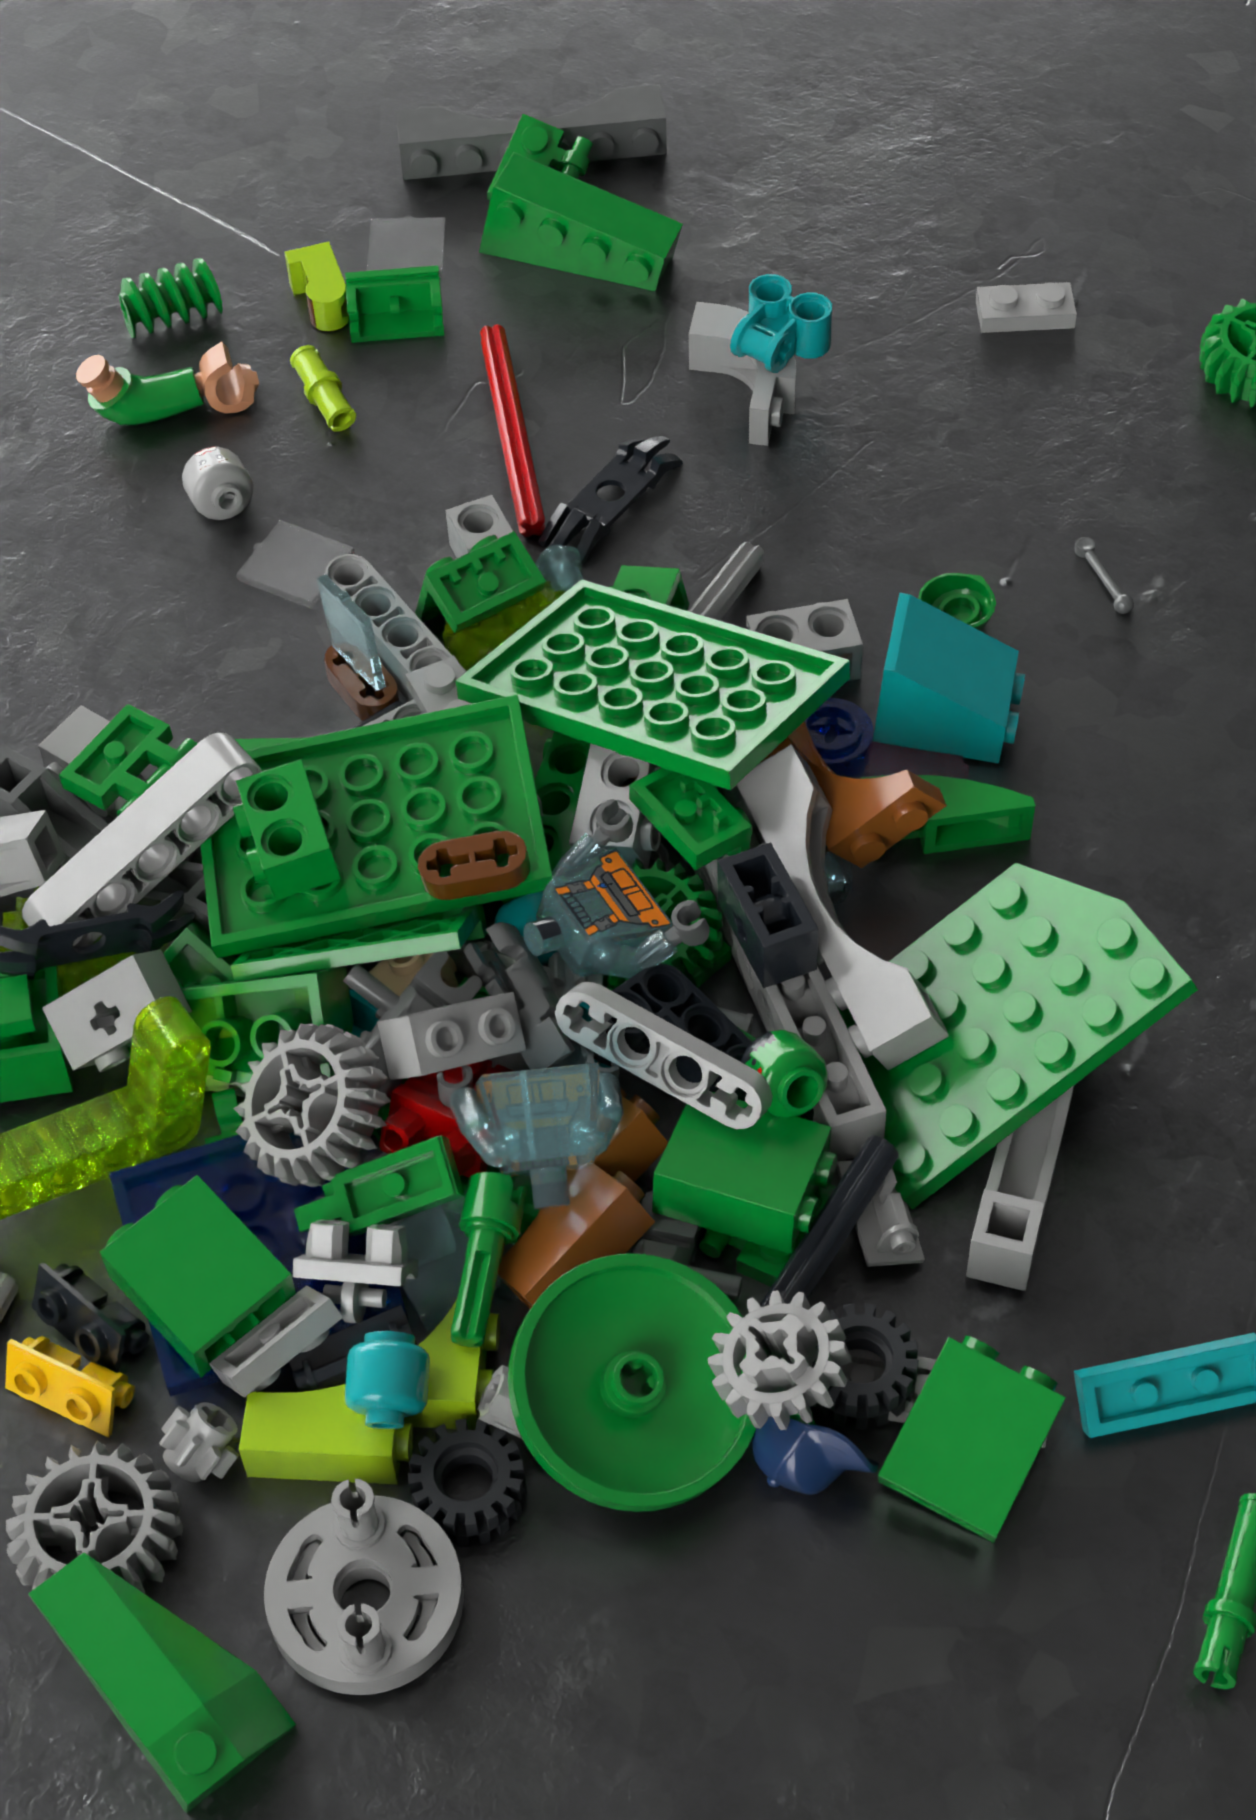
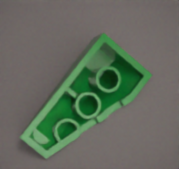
M346 966L238 982L232 980L180 987L192 1012L174 1021L173 1024L177 1031L165 1039L149 1046H144L141 1040L127 1048L131 1059L175 1070L186 1069L213 1076L214 1080L226 1083L249 1082L253 1072L247 1062H261L264 1058L262 1043L273 1042L278 1044L280 1030H294L297 1032L301 1023L320 1026V1024L325 1026L330 1024L343 1029V1033H352L354 1021L349 986L343 982L347 976ZM329 1062L320 1064L323 1075L328 1076V1078L335 1075Z
M83 1552L28 1593L39 1611L186 1813L296 1727L293 1719L255 1669Z

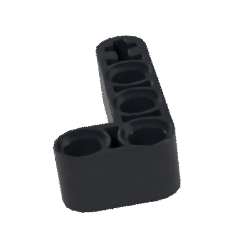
M665 963L652 964L612 990L616 994L738 1061H741L746 1049L753 1043L674 966ZM612 1017L610 1020H608V1022L612 1025L610 1026V1028L606 1030L607 1034L609 1030L612 1028V1026L617 1022V1019L615 1017ZM626 1027L624 1036L629 1048L636 1053H641L646 1048L650 1049L649 1039L642 1030L636 1027ZM594 1052L595 1060L608 1066L611 1065V1061ZM678 1056L676 1067L681 1077L692 1083L701 1082L702 1070L699 1064L691 1057ZM720 1075L709 1088V1091L715 1093L719 1089L715 1086L722 1079ZM740 1088L735 1090L734 1092L738 1095V1100L745 1101L747 1093ZM812 1108L799 1117L813 1121L814 1109Z

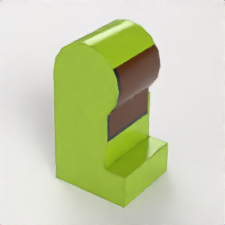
M330 242L285 251L290 287L293 295L306 293L311 324L322 331H335L343 328L349 321L346 284Z

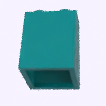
M899 593L884 666L873 742L999 764L1003 742L1014 744L1019 712L1009 711L1010 704L1020 705L1025 681V674L1016 673L1019 651L910 594Z

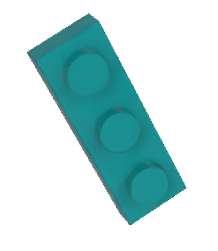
M1249 1333L1074 1370L1083 1431L1089 1438L1256 1403V1334Z

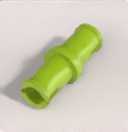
M305 345L296 349L291 355L290 364L295 368L304 383L305 396L311 404L318 406L326 420V424L332 431L340 432L346 430L355 422L356 412L351 408L341 392L342 383L337 374L327 369L320 357V353L314 346Z

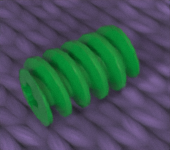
M195 258L193 260L192 273L184 263L180 262L174 267V277L166 268L162 267L157 270L156 282L147 272L140 273L138 287L130 277L122 278L121 291L118 295L126 327L133 339L136 338L137 323L140 322L149 334L154 333L155 318L158 317L169 329L172 328L173 313L177 312L184 323L187 324L190 323L191 308L195 307L203 319L208 318L209 303H213L220 314L223 311L217 282L212 271L202 258Z

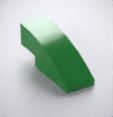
M888 775L870 776V777H860V779L878 778V777H883V776H888ZM917 775L939 788L947 805L928 819L921 828L912 831L901 839L920 838L924 854L1031 840L1035 813L1033 797L1003 787L968 779Z

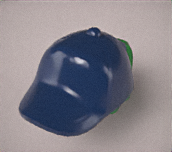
M798 1413L790 1415L787 1430L781 1431L774 1418L769 1416L761 1429L756 1428L752 1437L755 1461L763 1473L768 1476V1485L774 1488L782 1486L803 1494L814 1495L827 1488L845 1470L875 1473L879 1469V1463L866 1458L847 1437L833 1429L817 1426L814 1419L807 1424Z

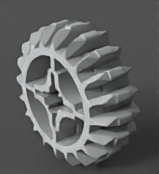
M301 1023L297 1032L294 1030H280L278 1044L273 1042L262 1043L264 1058L261 1062H247L253 1072L250 1081L237 1084L246 1093L243 1103L233 1108L241 1117L245 1118L244 1122L235 1132L242 1139L248 1141L244 1153L249 1155L251 1159L258 1161L257 1168L262 1169L265 1174L280 1178L281 1182L294 1186L298 1184L310 1187L323 1186L326 1180L331 1181L335 1174L345 1171V1167L351 1169L362 1165L360 1151L362 1149L377 1148L371 1138V1134L374 1128L387 1126L382 1118L378 1116V1110L380 1107L391 1102V1100L385 1093L378 1090L388 1077L383 1074L382 1070L375 1068L379 1057L372 1050L365 1048V1043L361 1041V1038L348 1032L343 1033V1029L330 1024L326 1026L320 1024V1026ZM329 1062L335 1075L330 1078L323 1075L320 1064ZM295 1132L296 1135L301 1136L304 1147L296 1149L289 1134Z
M98 1440L88 1456H82L79 1448L71 1445L68 1454L70 1460L59 1465L57 1460L47 1456L45 1466L48 1474L43 1478L27 1474L25 1484L31 1494L13 1496L12 1507L17 1516L6 1520V1532L9 1538L13 1540L7 1544V1554L11 1562L17 1565L16 1574L22 1585L27 1587L33 1586V1590L66 1566V1564L50 1557L46 1553V1546H60L62 1552H76L78 1556L84 1552L144 1594L145 1590L141 1582L146 1578L163 1582L165 1573L159 1561L176 1560L178 1550L172 1539L182 1536L183 1532L181 1519L179 1516H176L180 1512L181 1504L177 1493L170 1490L172 1485L167 1473L162 1471V1469L155 1471L152 1459L145 1453L134 1459L130 1448L126 1447L123 1443L110 1456L105 1444L100 1443ZM108 1491L120 1492L133 1497L144 1506V1510H129L127 1504L111 1503ZM100 1514L104 1521L103 1525L99 1523ZM98 1525L99 1529L92 1532L91 1527ZM86 1531L90 1532V1540H89V1542H88L87 1537H86V1535H85V1532H86Z

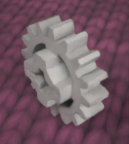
M779 1290L772 1291L769 1305L761 1307L752 1297L747 1300L748 1315L742 1318L730 1312L726 1316L732 1327L730 1334L715 1333L712 1338L720 1354L708 1357V1364L716 1376L712 1383L721 1399L726 1400L725 1402L732 1414L739 1418L747 1413L755 1428L761 1429L768 1417L772 1416L780 1431L787 1430L790 1415L797 1413L808 1424L813 1421L810 1407L816 1402L827 1408H831L834 1405L827 1391L830 1386L845 1387L847 1384V1379L840 1367L851 1362V1355L843 1342L846 1336L838 1320H832L826 1305L823 1302H819L811 1307L805 1294L802 1292H798L790 1304H785ZM817 1358L816 1364L812 1368V1362Z

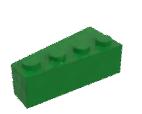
M513 152L493 186L479 253L656 291L674 256L683 223Z

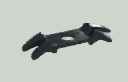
M657 436L647 440H629L619 444L613 459L570 502L559 504L538 541L539 545L547 548L555 538L550 553L558 556L567 544L583 528L587 527L574 555V563L583 566L595 544L610 534L611 525L649 487L654 489L664 473L683 464V461L675 454L665 453L656 455L670 443V439L664 436ZM652 459L650 469L646 471L645 468ZM615 485L621 487L625 494L618 500L606 501L599 498L597 492L604 486Z
M180 890L154 906L128 903L127 912L53 926H49L46 920L40 919L32 926L19 930L0 926V946L14 950L0 952V973L9 976L27 974L28 979L34 980L37 971L52 966L121 953L135 952L140 954L159 950L166 943L177 938L186 927L192 924L195 920L194 912L187 913L180 918L170 921L184 904L183 890ZM91 932L103 934L101 939L92 945L85 947L73 946L74 941L84 934Z

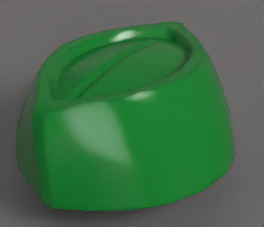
M945 573L926 582L918 596V599L979 631H982L996 606L993 591L980 575Z

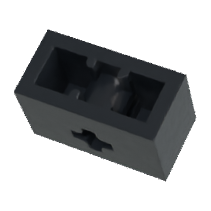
M770 842L717 860L718 903L763 989L817 970L819 929L772 843Z

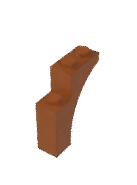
M805 721L761 761L763 762L791 744L811 767L832 808L826 834L828 851L860 868L879 859L887 849L912 831L921 828L928 819L947 806L939 788L909 770L888 776L866 779L836 775L818 753Z
M618 1084L613 1089L616 1110L611 1115H604L601 1112L598 1092L587 1088V1097L579 1100V1107L570 1122L569 1129L573 1138V1145L575 1146L576 1153L574 1157L577 1167L560 1169L555 1182H561L564 1207L541 1209L525 1233L502 1257V1261L499 1264L497 1276L529 1309H531L538 1297L560 1276L590 1260L604 1256L626 1254L655 1223L639 1203L645 1197V1194L634 1182L664 1152L668 1141L655 1126L660 1120L655 1110L637 1095L627 1100V1094Z

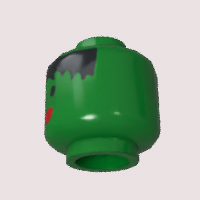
M775 1030L756 1038L746 1049L740 1061L764 1076L773 1096L771 1106L767 1112L776 1117H799L810 1111L821 1100L827 1087L828 1070L824 1059L800 1036L793 1032Z

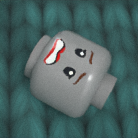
M217 446L204 448L195 453L185 464L182 473L183 488L197 511L208 519H230L241 513L250 503L253 495V481L239 457L229 449Z

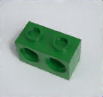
M301 759L236 780L242 803L233 805V811L242 837L253 836L256 847L246 850V854L256 882L259 883L267 880L275 901L341 879L322 817Z

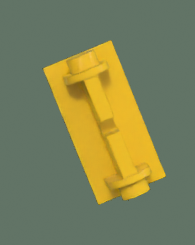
M39 1336L36 1339L27 1337L22 1344L13 1339L7 1342L5 1389L108 1438L112 1435L114 1408L116 1406L122 1409L126 1408L132 1401L135 1393V1386L129 1384L128 1376L121 1372L116 1373L95 1362H90L81 1371L76 1370L81 1365V1356L51 1342L49 1338Z

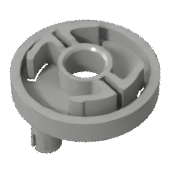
M348 1479L336 1486L332 1493L331 1503L308 1514L282 1539L267 1570L264 1585V1604L275 1643L282 1656L298 1674L311 1683L333 1692L350 1695H371L390 1691L413 1681L440 1659L458 1629L463 1610L464 1589L456 1551L445 1531L435 1520L407 1502L385 1496H375L370 1485L361 1479H355L357 1492H351ZM404 1530H410L416 1533L421 1538L425 1547L433 1556L436 1565H433L427 1552L421 1546L420 1540L414 1534L406 1532L403 1537H401L400 1534ZM320 1540L322 1543L319 1545L317 1542L314 1541ZM305 1550L304 1557L298 1565L293 1581H289L295 1565ZM365 1579L377 1580L386 1585L390 1590L388 1601L377 1611L367 1604H361L362 1615H357L354 1604L346 1609L341 1607L344 1593L352 1584ZM289 1614H292V1615H293V1619H294L296 1628H295V1626L293 1625V1623H292V1621H291V1619H290ZM417 1615H420L419 1621H418V1623H417L415 1629L413 1630V1632L411 1633V1635L409 1636V1638H408V1640H407V1639H406V1636L408 1635V1633H409L410 1630L412 1629V1627H413V1625H414V1623H415V1620H416V1618H417ZM313 1628L315 1629L320 1639L326 1644L325 1647L318 1641V1639L312 1632Z

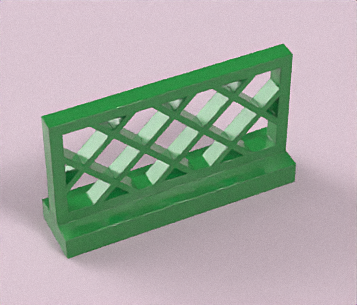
M483 904L242 953L231 965L234 982L461 949L465 941L485 938L488 933Z

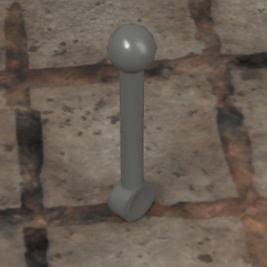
M1089 537L1078 538L1075 541V554L1081 558H1086L1114 598L1113 605L1115 610L1120 614L1131 612L1134 607L1133 599L1121 592L1094 553V540Z

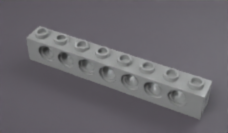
M717 787L724 798L733 807H737L736 803L739 800L734 790ZM754 832L751 836L750 849L760 845ZM725 854L697 870L693 868L695 874H698L703 880L705 891L711 890L716 897L718 905L716 909L721 912L724 924L721 930L727 945L732 948V956L767 1032L786 1030L796 1033L824 1059L828 1070V1082L821 1100L813 1107V1122L832 1127L829 1152L838 1155L837 1161L855 1158L868 1137L876 1135L884 1139L886 1109L843 1018L825 985L818 966L815 971L763 989L718 903L717 860L729 856Z

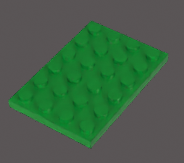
M581 579L455 682L457 696L460 700L473 704L518 694L523 721L531 725H537L570 736L573 739L582 740L615 751L620 755L630 756L660 766L665 770L674 771L707 782L713 786L731 790L850 679V661Z
M518 694L245 750L260 766L262 772L299 759L302 760L341 876L340 880L275 901L268 881L265 880L257 883L254 878L246 850L254 848L256 845L253 836L242 837L235 814L200 845L211 947L216 958L555 889ZM494 831H510L516 833L524 840L530 859V872L525 881L517 887L453 900H440L432 897L425 891L418 870V859L422 852L431 844ZM508 854L497 856V867L508 865ZM452 864L441 866L440 877L451 875Z

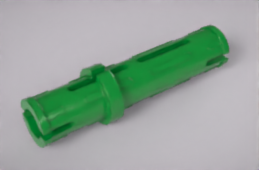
M1247 1493L1240 1496L1239 1509L1215 1599L1210 1600L1208 1604L1206 1603L1202 1617L1207 1628L1193 1674L1200 1682L1205 1683L1209 1672H1215L1211 1687L1219 1689H1232L1236 1686L1237 1672L1246 1638L1251 1637L1252 1633L1254 1634L1256 1630V1613L1253 1612L1256 1602L1255 1493Z

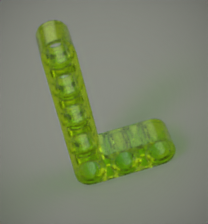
M166 996L158 998L145 1006L137 1015L133 1025L126 1087L0 1134V1220L172 1153L184 1147L195 1137L201 1124L211 1045L209 1039L176 997Z

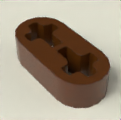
M353 639L335 642L327 649L324 658L327 678L331 686L362 721L395 701H399L398 687L395 679L365 644ZM345 663H348L352 667L358 666V672L354 673L352 669ZM369 689L375 697H366V690Z
M494 831L431 844L420 855L418 870L427 893L440 900H453L517 887L525 881L530 872V859L524 840L519 835L510 831ZM498 855H509L507 866L497 867ZM452 864L451 875L440 877L441 866Z

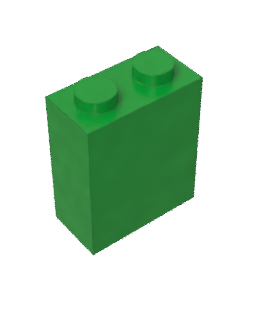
M737 1100L736 1102L741 1108L745 1109L748 1106L745 1101ZM686 1104L654 1172L652 1212L791 1254L800 1231L809 1234L816 1218L819 1198L815 1197L818 1187L828 1189L835 1172L838 1155L829 1152L832 1127L796 1116L788 1118L776 1117L766 1112L754 1125L746 1129H734Z
M198 1175L184 1185H176L167 1190L159 1198L153 1210L135 1224L128 1223L120 1227L109 1238L106 1247L100 1251L111 1280L201 1378L212 1369L209 1363L296 1294L291 1273Z
M965 1336L962 1343L948 1337L878 1474V1482L994 1543L1066 1397L1055 1392L1058 1383L1046 1374L1025 1365L1020 1373L997 1362L1000 1353L988 1344L971 1336Z

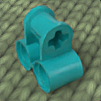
M776 274L758 276L749 285V314L740 320L733 332L730 343L731 353L738 357L747 355L764 363L765 368L772 373L780 372L794 354L807 359L821 357L831 347L832 303L824 295L814 292H806L792 297V285L783 276Z

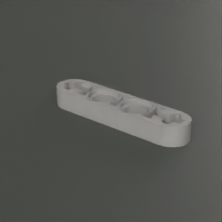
M582 982L563 995L556 1005L555 1016L557 1024L570 1039L728 1127L746 1129L754 1125L771 1106L773 1097L771 1089L764 1076L758 1071L602 985L594 982ZM582 1002H586L590 1006L588 1015L593 1018L590 1022H586L582 1018L583 1009L579 1006ZM612 1017H615L617 1019V1022L612 1026V1028L609 1030L607 1034L606 1030L610 1028V1026L612 1025L608 1022V1020H610ZM626 1027H636L646 1034L650 1043L648 1054H639L629 1048L624 1036ZM678 1056L691 1057L699 1064L702 1070L701 1082L692 1083L681 1077L676 1067ZM720 1075L722 1079L715 1086L719 1089L715 1093L710 1092L709 1088ZM738 1088L743 1089L747 1093L745 1102L748 1106L745 1109L736 1104L738 1095L734 1091Z

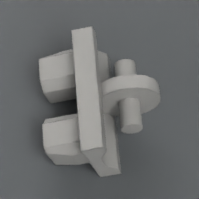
M336 1220L315 1221L310 1225L306 1243V1254L293 1259L292 1277L342 1281V1286L325 1284L322 1294L329 1297L334 1304H341V1315L344 1322L359 1324L363 1320L367 1306L385 1307L387 1301L386 1289L368 1288V1284L403 1286L406 1279L418 1278L419 1259L407 1258L408 1246L405 1226L380 1224L367 1227L366 1255L348 1253V1222Z

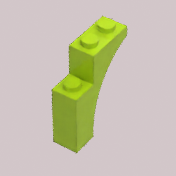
M456 1299L441 1323L418 1345L425 1349L430 1357L428 1401L421 1413L404 1417L403 1428L377 1429L367 1427L365 1425L366 1415L354 1412L345 1404V1384L304 1392H251L247 1395L239 1444V1452L247 1477L343 1482L348 1479L349 1482H355V1479H361L367 1483L398 1484L400 1461L410 1462L412 1456L413 1427L436 1428L445 1424L447 1429H457L455 1420L466 1419L468 1430H475L477 1419L480 1416V1411L477 1409L483 1391L494 1374V1369H486L487 1351H498L500 1314H489L485 1339L481 1347L459 1346L451 1340V1326L457 1302Z

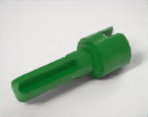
M481 1172L471 1175L467 1182L459 1227L465 1236L468 1237L451 1326V1340L459 1346L478 1348L484 1343L504 1247L517 1240L520 1235L528 1189L526 1186H519L512 1192L514 1183L509 1175Z

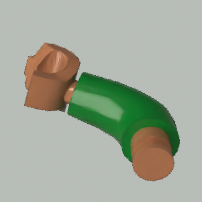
M223 342L210 348L202 356L199 362L200 372L198 373L195 372L193 367H188L164 374L140 376L132 374L126 368L110 366L108 361L101 355H93L87 358L79 366L76 373L77 381L83 387H86L89 392L88 403L90 407L101 417L119 425H139L172 417L205 404L203 396H206L209 405L219 412L238 413L254 403V392H256L259 386L257 372L252 371L249 364L238 363L234 367L232 366L228 347Z

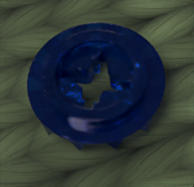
M829 698L805 720L811 739L828 767L830 764L840 763L847 769L852 759H865L867 749L873 743V724L870 717L861 707L850 701ZM835 724V731H837L835 741L826 743L824 736L827 730H830V725Z

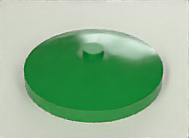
M616 1254L604 1256L576 1266L560 1276L538 1297L525 1316L516 1334L509 1360L508 1389L512 1413L520 1435L535 1460L554 1480L570 1492L592 1503L616 1510L641 1512L666 1509L683 1504L710 1489L740 1460L756 1430L747 1413L736 1418L725 1402L726 1400L721 1399L712 1383L716 1376L708 1364V1357L720 1354L712 1339L714 1334H730L732 1331L726 1316L731 1312L743 1318L737 1307L723 1291L700 1273L678 1262L654 1255Z

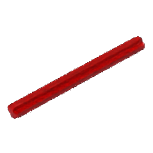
M499 324L493 327L486 325L480 331L481 345L519 533L527 538L532 535L540 536L545 529V517L505 328Z

